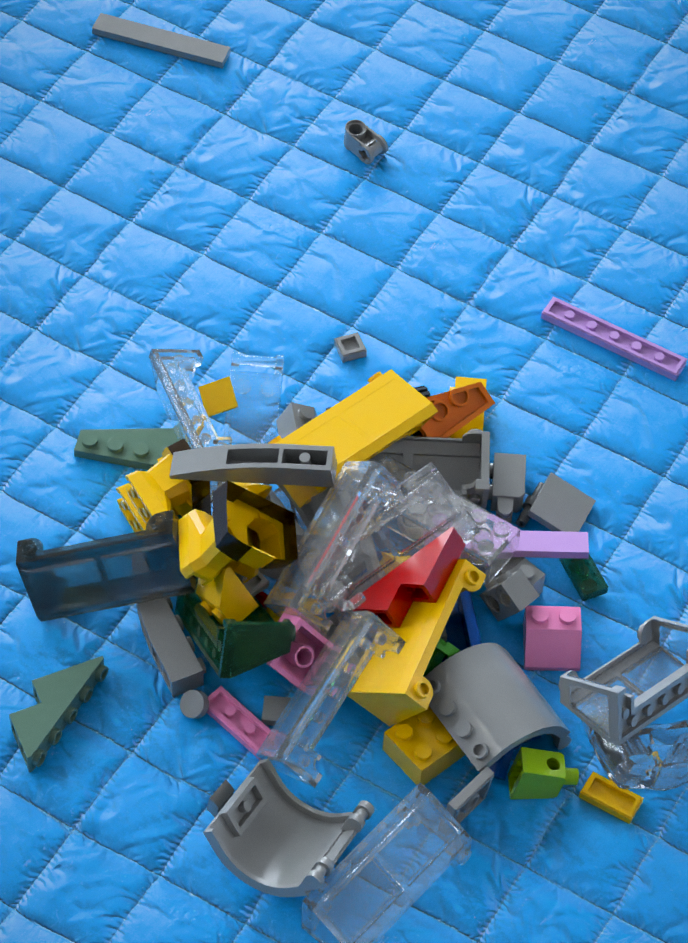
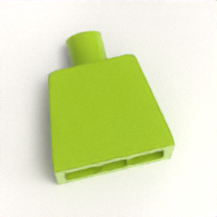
M527 747L520 748L507 774L510 799L514 800L555 798L558 796L563 785H577L579 781L578 768L565 767V759L562 753Z

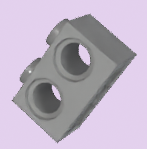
M521 569L513 573L507 570L499 577H494L484 585L487 589L479 595L498 622L522 611L540 596Z

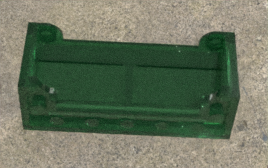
M180 572L175 613L180 616L184 627L219 678H233L290 652L291 642L295 641L296 629L289 619L275 622L259 600L253 596L259 606L243 621L223 619V624H221L213 615L209 616L203 606L200 605L202 601L196 594L198 577L192 575L186 579Z

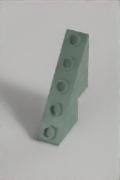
M103 656L32 680L33 694L37 705L9 714L11 730L29 772H32L36 766L40 767L43 764L49 748L59 742L63 729L67 724H71L75 720L79 707L83 702L87 703L93 694V688L107 676L109 668L104 665Z

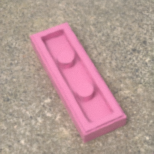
M222 686L208 696L209 708L207 713L259 760L280 743V738Z

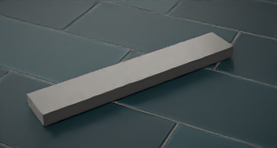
M100 13L92 27V34L219 68L224 67L231 53V47L104 13Z

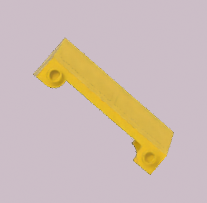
M392 369L383 375L379 371L367 380L369 384L283 439L279 435L268 444L334 446L337 459L336 482L403 437L411 436L420 430L438 410L431 401ZM283 485L299 508L308 504L313 496L322 493L328 488Z
M458 559L436 603L413 602L400 628L377 627L346 695L388 726L426 711L433 697V688L431 683L423 677L459 594L464 591L475 592L479 590L486 574L466 559Z

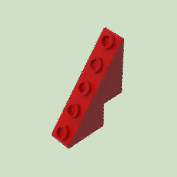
M454 527L449 528L348 602L344 607L356 625L400 628L413 602L436 603L466 546Z

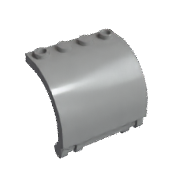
M482 643L466 648L443 661L425 676L433 688V697L429 704L430 708L478 772H481L486 766H492L517 745L539 735H551L554 739L553 744L558 750L567 747L572 741L568 735L570 731L510 653L497 643Z
M263 759L257 763L203 833L220 861L244 883L273 896H308L311 890H317L324 883V876H328L331 873L337 860L355 835L362 830L365 820L372 816L375 809L366 800L360 801L353 812L328 813L315 809L292 794L282 782L271 761Z

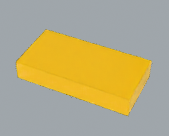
M594 771L579 793V798L628 824L631 823L644 799Z

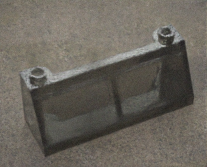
M174 510L153 515L148 520L146 530L89 542L43 550V544L36 538L17 541L16 566L38 619L42 622L196 592V576L192 575L186 579L180 571L179 518Z

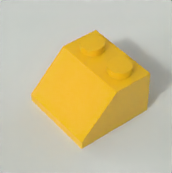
M229 565L225 566L220 574L205 586H201V580L203 579L198 578L196 594L202 601L199 605L207 615H213L221 624L226 622L235 628L259 606Z

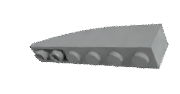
M297 444L221 445L173 452L169 476L170 479L222 482L228 480L241 483L334 487L337 459L334 446Z
M135 544L132 545L133 583L142 632L172 696L175 697L203 686V674L206 673V667L201 657L196 658L194 654L195 647L191 637H185L182 631L184 626L178 614L174 616L171 610L173 605L167 593L163 595L160 589L162 584L158 574H152L150 570L151 563L147 553H141L138 545Z

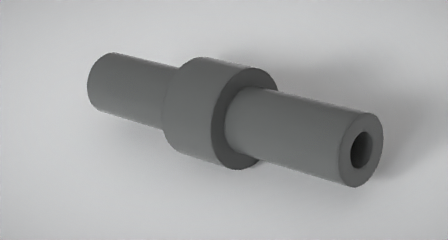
M543 482L538 483L532 495L528 496L523 503V510L516 520V524L519 527L524 528L531 518L526 514L542 488Z

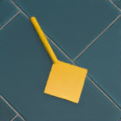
M229 376L198 387L206 414L189 443L191 449L194 447L209 417L238 407Z

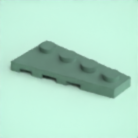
M189 428L80 430L74 448V456L149 470L157 463V459L162 457V452L166 447L182 439H185L187 442Z

